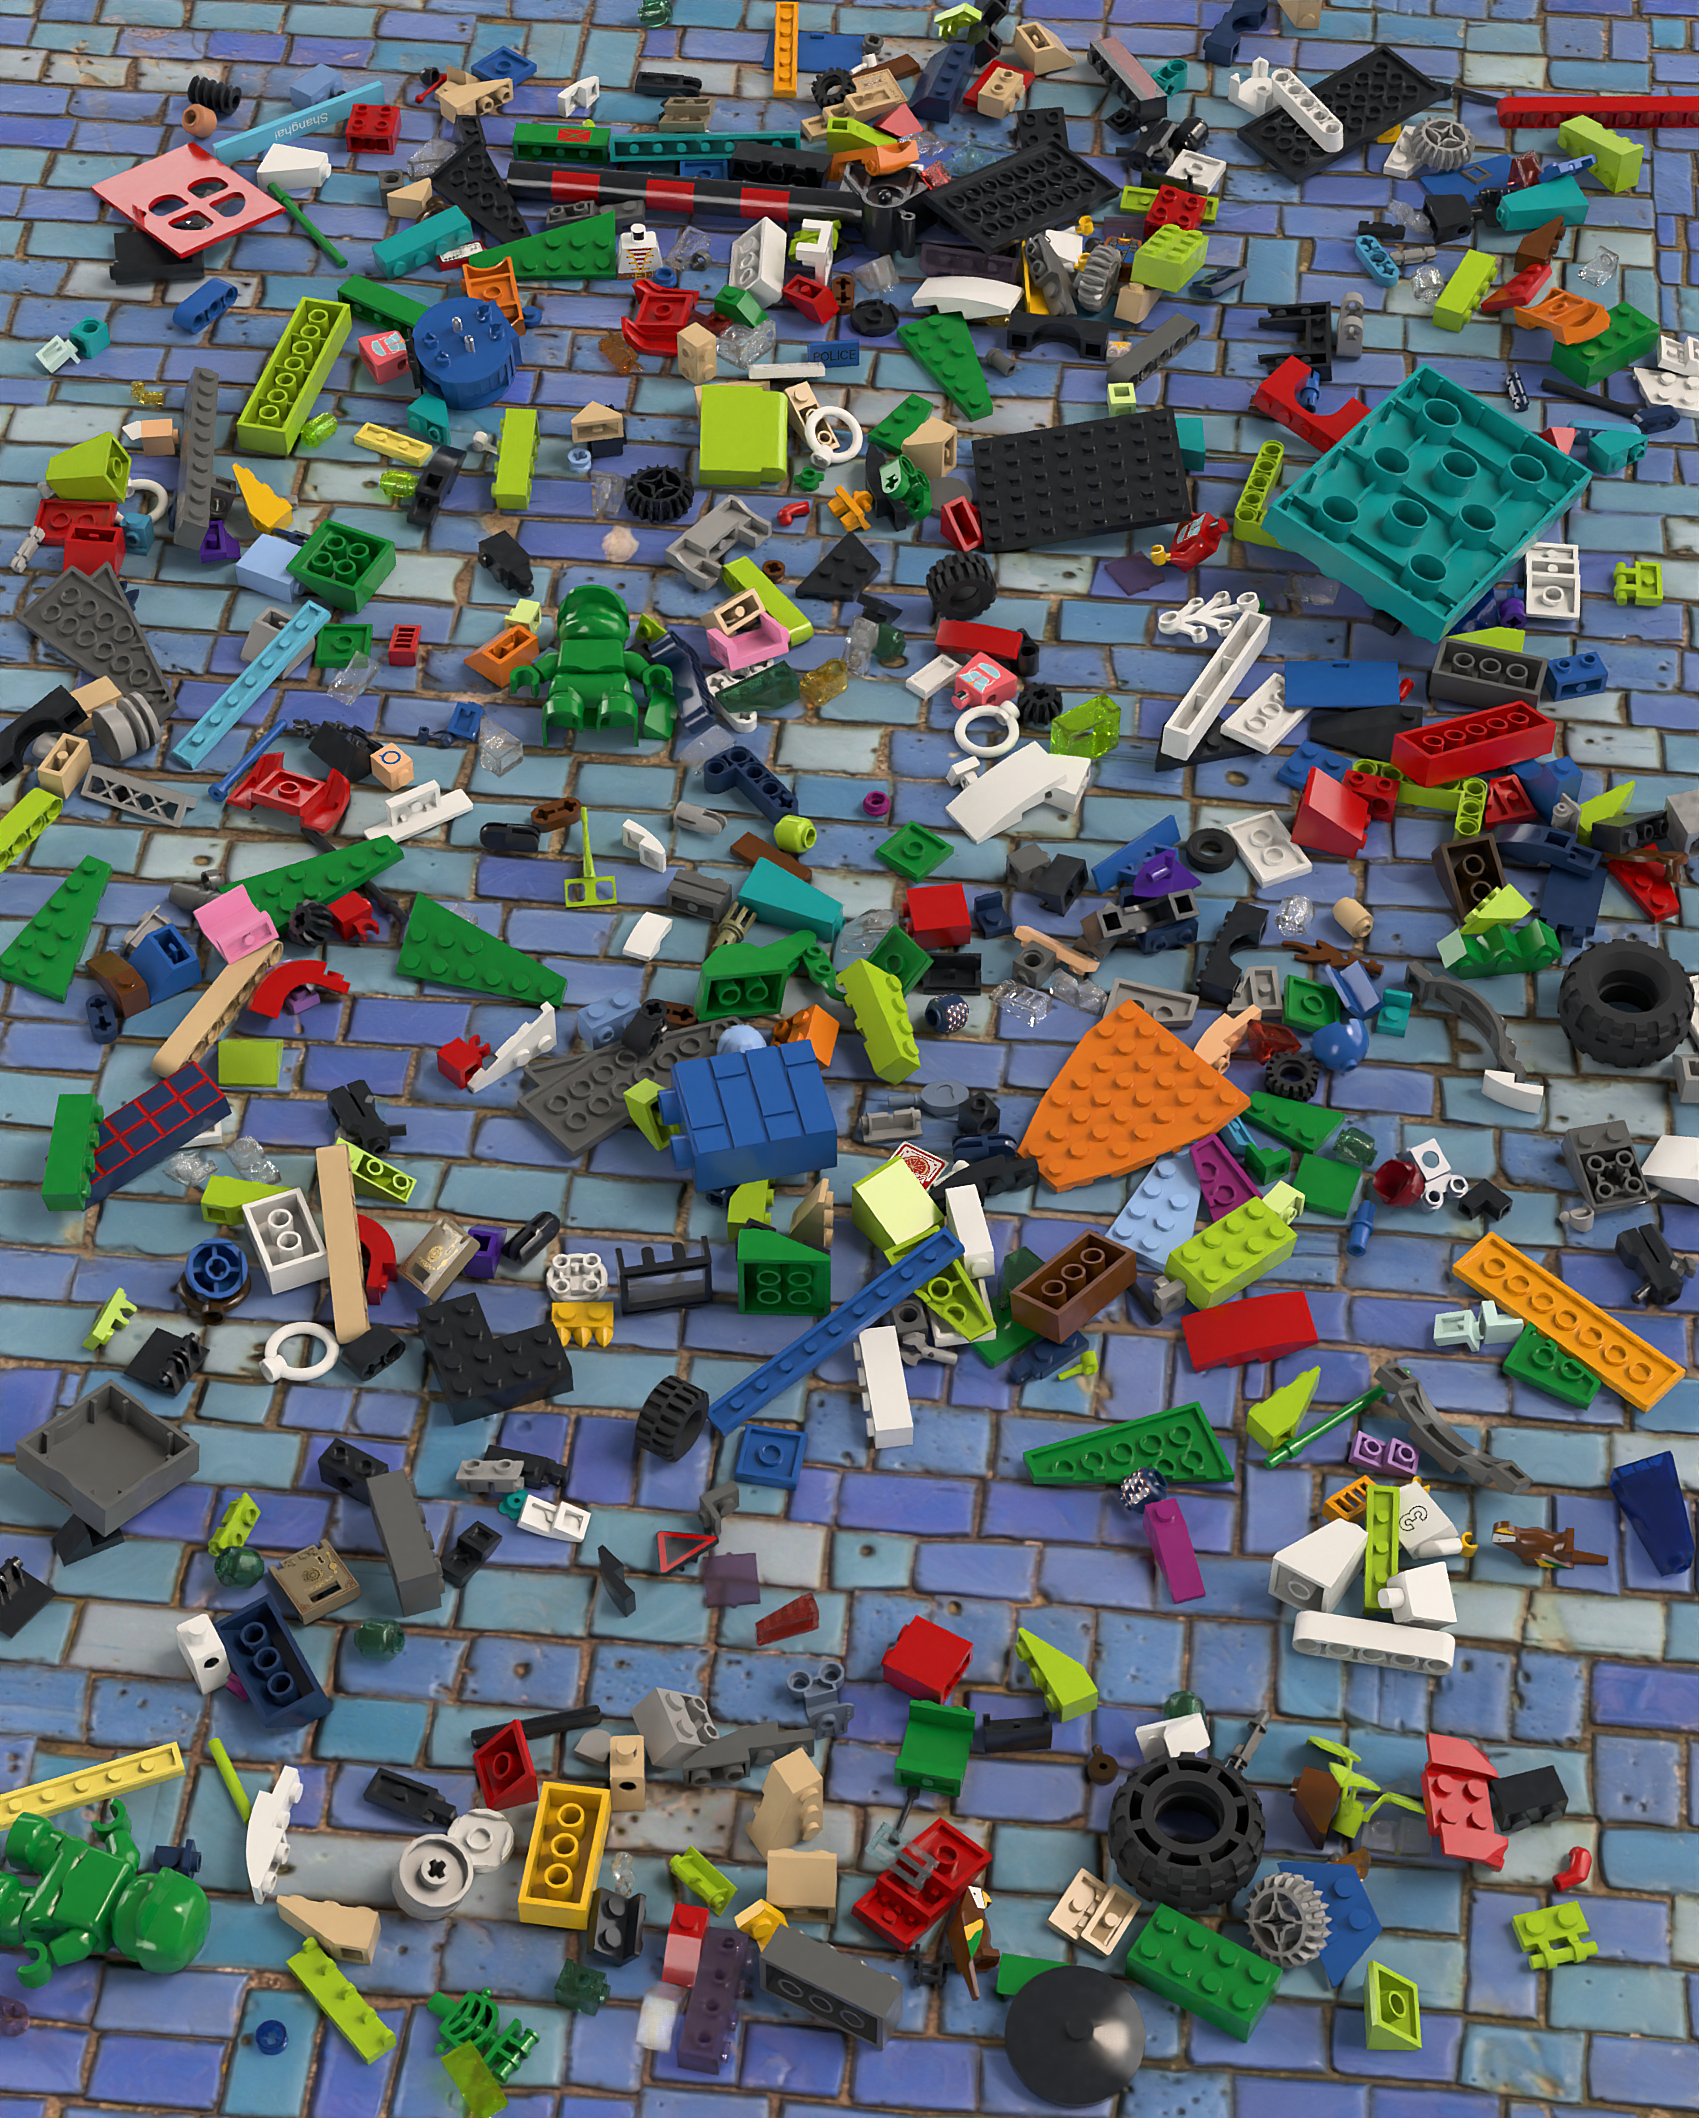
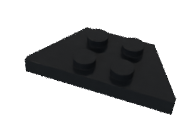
M849 531L795 589V597L804 599V594L820 595V600L854 602L859 593L863 592L881 572V564L856 535Z
M1217 715L1186 761L1161 753L1164 726L1167 723L1165 722L1162 727L1154 770L1155 772H1161L1255 754L1256 749L1221 734V725L1225 720Z

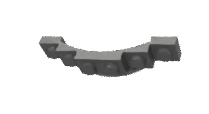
M1417 961L1408 964L1404 985L1421 1002L1429 999L1447 1007L1466 1019L1479 1031L1491 1047L1498 1062L1496 1071L1515 1073L1514 1082L1524 1084L1526 1070L1520 1061L1515 1060L1517 1047L1513 1040L1506 1036L1507 1023L1502 1015L1496 1013L1486 999L1471 987L1449 980L1444 974L1434 978L1430 971L1424 969Z
M1396 1362L1378 1367L1373 1376L1382 1383V1387L1387 1392L1396 1395L1390 1406L1398 1412L1402 1420L1412 1424L1407 1435L1415 1441L1418 1449L1430 1454L1437 1460L1440 1468L1452 1474L1467 1471L1468 1477L1480 1484L1496 1481L1499 1489L1511 1495L1528 1490L1533 1479L1524 1473L1514 1461L1490 1456L1460 1437L1436 1411L1417 1378L1406 1372Z

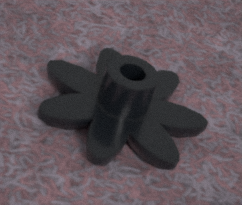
M299 719L293 720V723H295L293 728L302 730L301 736L305 739H311L312 735L315 737L320 728L319 724H311L307 719L303 721Z

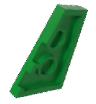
M912 393L868 434V442L897 456L901 455V445L904 439L910 437L922 423H925L930 418L933 411V403Z
M1255 1091L1249 1097L1251 1106L1238 1115L1297 1150L1311 1155H1315L1345 1122L1346 1114L1260 1091Z
M1530 1321L1502 1368V1372L1586 1411L1601 1386V1381L1575 1359H1568L1558 1350V1345L1551 1339L1546 1340L1537 1332V1327Z

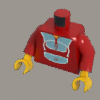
M1192 512L1191 521L1178 524L1169 553H1165L1164 546L1155 545L1151 548L1152 562L1160 566L1165 564L1166 561H1170V564L1177 565L1186 573L1217 551L1222 534L1226 533L1229 529L1227 522L1223 518L1216 520L1209 512L1201 514Z

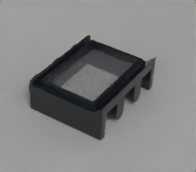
M707 1235L701 1236V1256L686 1258L684 1245L680 1242H675L672 1244L673 1260L656 1263L653 1249L651 1247H644L641 1249L643 1265L625 1267L622 1249H615L618 1296L622 1317L713 1304L712 1258Z

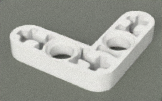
M773 658L732 672L726 668L706 678L713 705L738 732L749 733L757 727L756 711L739 692L771 678L774 674ZM735 675H744L746 678L742 680H736L732 677ZM735 701L737 704L735 706H726L724 703Z

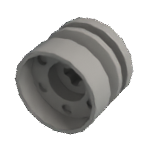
M136 691L128 694L126 698L118 699L116 706L109 703L92 712L91 719L97 738L108 756L117 763L135 755L137 748L144 751L149 748V745L154 746L161 742L162 735L157 718L145 698Z

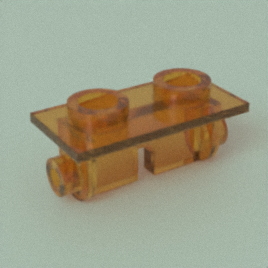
M606 328L605 330L609 336L598 342L599 350L622 374L630 373L634 366L641 370L642 368L636 361L639 359L637 353L631 346L627 349L625 348L627 343L618 332L614 335Z

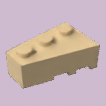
M801 1747L772 1763L761 1788L764 1793L762 1802L755 1803L753 1811L756 1814L753 1823L752 1821L748 1822L744 1829L764 1860L768 1859V1850L777 1851L778 1849L789 1848L802 1840L808 1841L813 1839L823 1830V1778Z

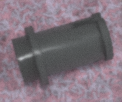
M991 348L987 352L985 358L989 366H995L1007 377L1014 374L1017 364L1007 358L1000 348Z

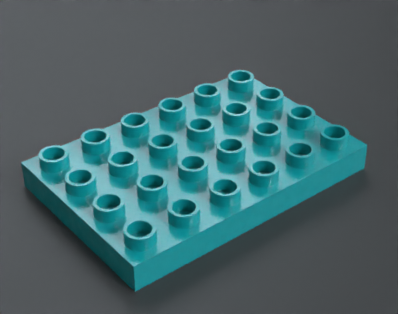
M1423 363L1270 505L1260 528L1275 537L1277 543L1284 549L1297 552L1317 565L1326 577L1341 581L1362 595L1364 601L1371 607L1384 610L1407 625L1408 630L1416 637L1428 639L1436 645L1584 494L1594 472L1428 364Z

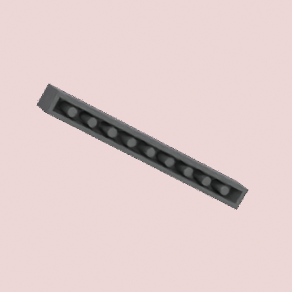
M195 366L185 389L174 544L199 551L209 528L219 374L210 369Z

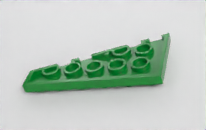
M962 311L938 313L897 328L896 336L970 422L993 415V404Z
M387 834L219 886L217 889L219 893L225 894L243 884L252 904L260 913L265 910L270 915L276 931L280 935L290 927L287 921L292 916L290 911L296 910L297 902L302 903L305 899H312L327 906L405 857L402 849Z
M417 892L395 971L397 975L539 1005L548 1002L553 1008L562 1009L568 986L566 978Z

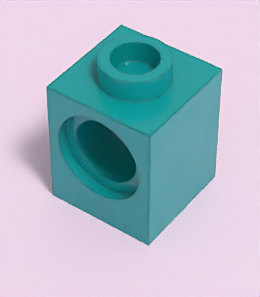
M89 315L69 331L70 341L78 349L76 353L91 360L111 343L107 323Z

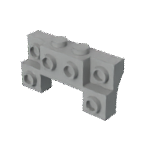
M730 494L665 549V562L685 572L686 581L704 591H708L723 578L722 565L715 561L738 541L754 549L759 547L772 535L771 523L753 513L741 499Z

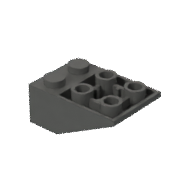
M1625 1119L1567 1130L1561 1143L1570 1174L1593 1210L1651 1200Z

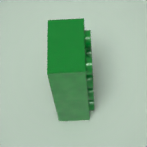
M1624 301L1606 311L1611 319L1610 327L1597 337L1582 343L1569 345L1554 341L1550 364L1586 390L1656 350L1660 326Z
M1160 1903L1128 1953L1125 1967V1976L1245 2043L1249 2040L1277 1994L1283 1969L1163 1903Z

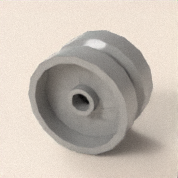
M426 1834L413 1840L403 1851L391 1878L392 1893L398 1906L408 1915L423 1921L439 1920L450 1915L460 1905L470 1888L474 1876L473 1861L467 1849L455 1838L444 1834Z

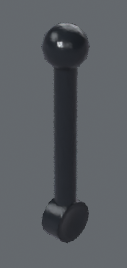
M913 1785L907 1789V1802L894 1833L888 1837V1842L891 1846H898L901 1843L900 1834L914 1800L920 1797V1788Z

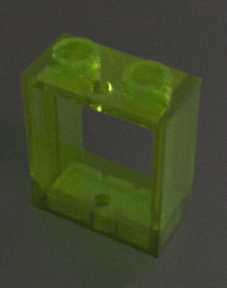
M1103 693L1052 719L1049 754L1090 758L1092 761L1117 748L1121 708ZM1093 728L1092 734L1074 742V737Z

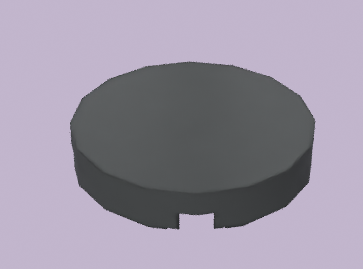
M940 477L930 481L932 501L930 514L940 517L941 506L962 495L972 503V489L962 480L952 477Z

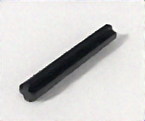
M591 1705L520 1721L525 1739L597 1725L601 1723L602 1718L599 1706ZM509 1723L472 1730L471 1740L474 1749H480Z

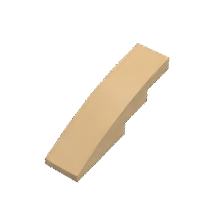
M886 85L845 95L843 103L823 108L822 115L801 120L800 128L810 143L827 138L828 117L853 118L864 123L894 106L897 100Z

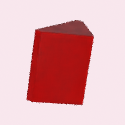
M514 1719L472 1754L486 1807L494 1811L539 1801L537 1778L521 1721Z

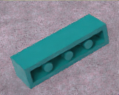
M455 205L373 245L372 250L375 264L390 281L437 258L438 255H444L448 251L474 240L471 222L459 207Z

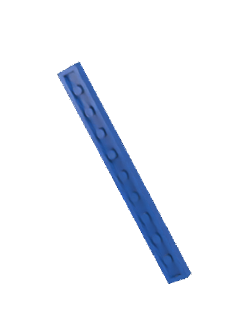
M944 1226L710 1405L707 1419L723 1437L728 1435L965 1253L964 1245Z

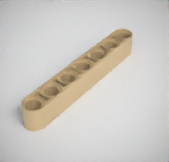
M272 940L236 962L228 964L156 1053L151 1065L152 1073L167 1078L193 1060L198 1064L249 1000L256 984L266 974L265 970L279 962L283 953V943Z
M345 1143L316 1148L335 1330L339 1344L352 1343L370 1330L351 1159L348 1145Z

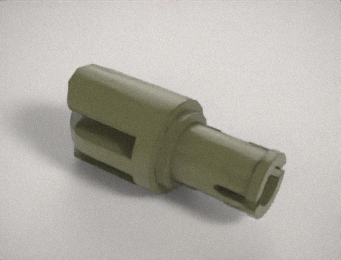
M734 901L719 924L718 931L720 936L712 946L711 953L719 945L741 943L757 918V914L753 912L743 927L740 923L748 908L743 906L736 920H731L730 918L739 904Z

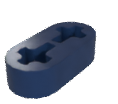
M1663 405L1637 412L1632 417L1631 424L1639 427L1641 434L1648 435L1674 428L1680 421V415L1674 406Z
M103 994L91 996L86 1002V1011L92 1038L99 1044L112 1043L118 1037L112 1001ZM102 1007L103 1013L98 1014L96 1008ZM106 1025L107 1031L102 1032L100 1026Z

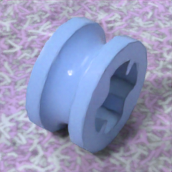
M577 448L568 454V465L571 471L584 473L591 468V454L588 450Z

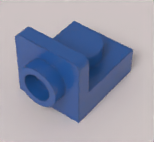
M468 701L467 704L458 702L447 732L455 737L474 742L481 722H487L488 716L483 707L475 702Z

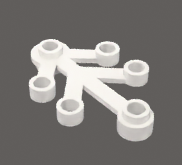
M1221 591L1216 593L1214 598L1205 605L1203 598L1196 597L1191 599L1179 612L1169 611L1162 614L1159 618L1158 627L1160 632L1168 635L1178 632L1191 635L1194 643H1201L1207 640L1208 635L1204 626L1217 629L1219 636L1226 637L1233 629L1232 622L1217 618L1239 612L1244 613L1245 610L1258 612L1260 606L1259 599L1256 593L1246 592L1237 598V604L1230 605L1231 598L1229 592ZM1198 623L1204 626L1195 627L1189 624Z

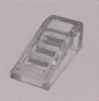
M688 226L664 258L663 263L685 272L692 265L691 256L698 250H707L710 247L709 234ZM677 258V259H679V260H681V261H683V262L680 263V262L675 261L674 259Z
M1005 979L988 995V999L1032 1027L1051 1011L1052 998L1009 979ZM1007 989L1010 991V992H1009L1008 994H1006L1005 996H1004V995H1001V994H1003Z

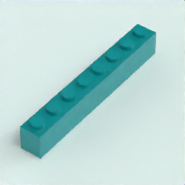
M800 130L611 134L610 158L611 162L731 159L740 141L801 150Z

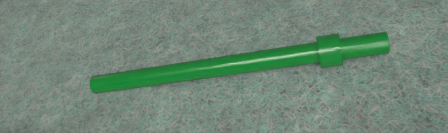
M274 182L270 183L267 189L275 197V200L286 207V210L340 268L347 267L348 261L292 202L290 195L286 191H282Z
M1404 1367L1403 1369L1411 1375L1409 1369ZM1379 1383L1296 1438L1291 1437L1281 1443L1278 1450L1263 1459L1265 1466L1268 1469H1272L1286 1459L1292 1460L1302 1453L1304 1447L1388 1392L1382 1387V1383Z

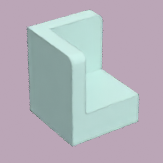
M1494 1300L1481 1302L1478 1321H1481L1484 1329L1483 1343L1517 1342L1523 1331V1320L1515 1319L1509 1314L1497 1315Z

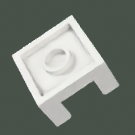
M1261 57L1254 60L1251 78L1240 84L1238 73L1230 77L1228 101L1257 117L1280 105L1273 98L1272 79L1267 77L1269 65L1267 60Z
M804 219L802 229L820 232L817 244L798 242L796 259L802 260L803 266L815 267V280L813 281L827 286L833 262V222Z

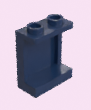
M1134 885L1120 889L1118 905H1120V908H1126L1154 899L1133 897ZM1194 918L1147 931L1143 935L1135 936V939L1144 955L1161 952L1165 949L1197 941L1199 923Z

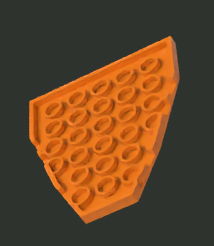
M1129 998L1085 1033L1041 1099L1018 1148L1017 1155L1019 1160L1035 1157L1039 1165L1038 1176L1054 1191L1061 1193L1071 1190L1075 1186L1093 1184V1179L1109 1174L1111 1178L1122 1176L1156 1162L1157 1156L1172 1151L1173 1154L1182 1151L1183 1145L1196 1140L1199 1142L1213 1133L1216 1134L1251 1106V1101L1247 1095Z

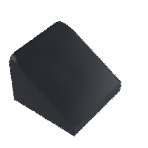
M839 236L836 250L833 251V264L855 253L849 244Z

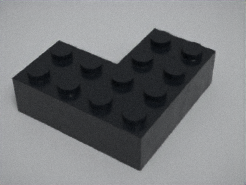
M475 1292L416 1309L419 1333L455 1426L574 1391L572 1367L553 1321L493 1339Z

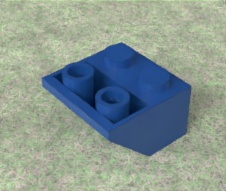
M173 923L146 934L127 961L146 983L151 1005L203 981L199 958Z

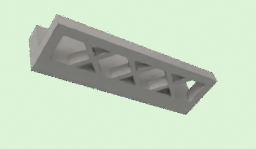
M90 763L81 792L83 796L178 828L181 827L186 808H195L198 800L197 797ZM95 776L102 778L107 788L99 794L91 792ZM125 786L131 797L120 802L114 791ZM149 794L155 805L147 810H143L138 799ZM170 802L178 804L174 820L167 818L162 808Z

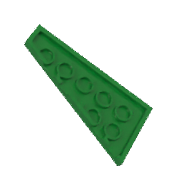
M615 210L469 255V265L475 268H490L502 262L505 257L511 256L516 281L616 279Z
M89 855L83 859L0 956V978L65 1004L66 992L69 984L72 985L74 970L77 963L81 960L91 932L93 918H96L98 913V904L101 897L105 894L112 874L111 864Z
M1199 1401L1023 1452L1024 1464L1034 1484L1121 1483L1124 1478L1140 1467L1156 1468L1164 1476L1167 1483L1234 1482L1235 1477Z

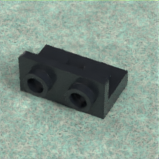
M603 1887L593 1891L586 1954L619 1968L638 1958L643 1948L642 1932L643 1922L646 1918V1895L638 1893L628 1899Z

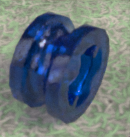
M268 2020L259 2025L256 2030V2042L262 2053L274 2056L283 2052L288 2046V2034L281 2022ZM274 2031L277 2037L281 2038H275L276 2043L270 2045L267 2039L263 2038L264 2036L269 2038L268 2033Z

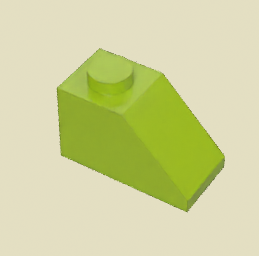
M645 1078L625 1091L623 1095L631 1118L654 1148L661 1151L670 1145L669 1137L671 1135L681 1133L678 1123L666 1126L662 1123L657 1091L666 1088Z

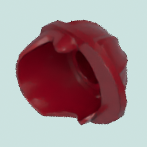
M1390 1159L1381 1165L1374 1176L1373 1187L1382 1199V1203L1388 1207L1405 1208L1412 1206L1418 1202L1424 1193L1422 1173L1412 1161L1404 1162Z

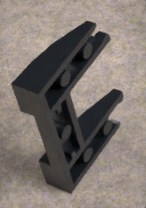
M1331 301L1268 306V313L1271 314V317L1269 319L1260 317L1258 320L1259 328L1306 333V351L1258 355L1259 364H1265L1268 367V375H1271L1293 355L1312 368L1311 378H1313V372L1316 371L1320 374V381H1332Z

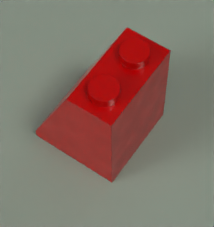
M1311 766L1297 805L1290 842L1355 860L1358 849L1363 850L1368 834L1363 833V830L1367 831L1371 815L1367 814L1369 802L1317 767Z

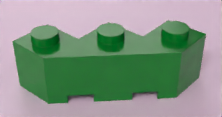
M1538 919L1532 921L1516 934H1513L1497 923L1476 939L1469 934H1460L1458 932L1460 929L1457 928L1437 943L1445 969L1462 980L1540 971L1563 955L1554 929Z

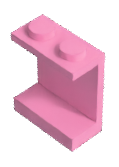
M243 884L193 911L202 933L229 965L279 937L270 915L265 910L261 913L252 904Z

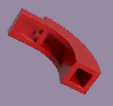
M296 960L286 962L273 968L260 979L251 993L246 1010L271 1019H278L286 996L299 985L309 983L339 994H347L351 983L343 981L344 975L330 970H328L327 975L324 974L327 963L323 961Z
M357 1213L361 1255L370 1264L366 1283L368 1304L381 1305L383 1293H388L389 1281H398L394 1243L389 1233L378 1222Z

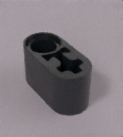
M380 1323L350 1343L343 1350L340 1360L359 1379L368 1381L398 1360L404 1353L406 1344L385 1324Z

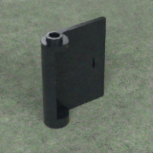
M196 226V227H184V228H176V229H181V230H202V227H201V226ZM145 231L114 233L115 260H113L114 265H109L110 279L115 280L116 285L205 278L203 250L181 259Z

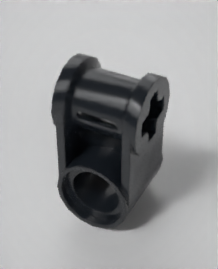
M1020 628L1016 632L1023 634L1017 659L1006 660L1020 676L1032 677L1039 672L1040 648L1030 638L1026 630Z
M649 999L642 1004L633 1020L624 1029L621 1039L623 1046L648 1056L652 1055L659 1041L668 1030V1020L665 1017L667 1007L662 1000Z

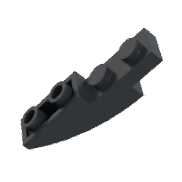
M870 444L865 460V488L873 496L871 510L877 519L886 516L896 532L905 530L906 518L909 517L907 505L902 503L900 499H891L883 491L879 468L886 464V459L882 452L879 453L874 444Z
M442 445L435 452L415 489V498L407 514L408 523L432 529L446 495L451 493L467 456V451Z
M1003 1154L976 1162L957 1171L937 1185L928 1195L942 1214L947 1216L945 1189L975 1184L981 1207H983L985 1196L998 1195L1002 1192L1018 1188H1028L1031 1185L1038 1184L1039 1165L1035 1157L1006 1163Z

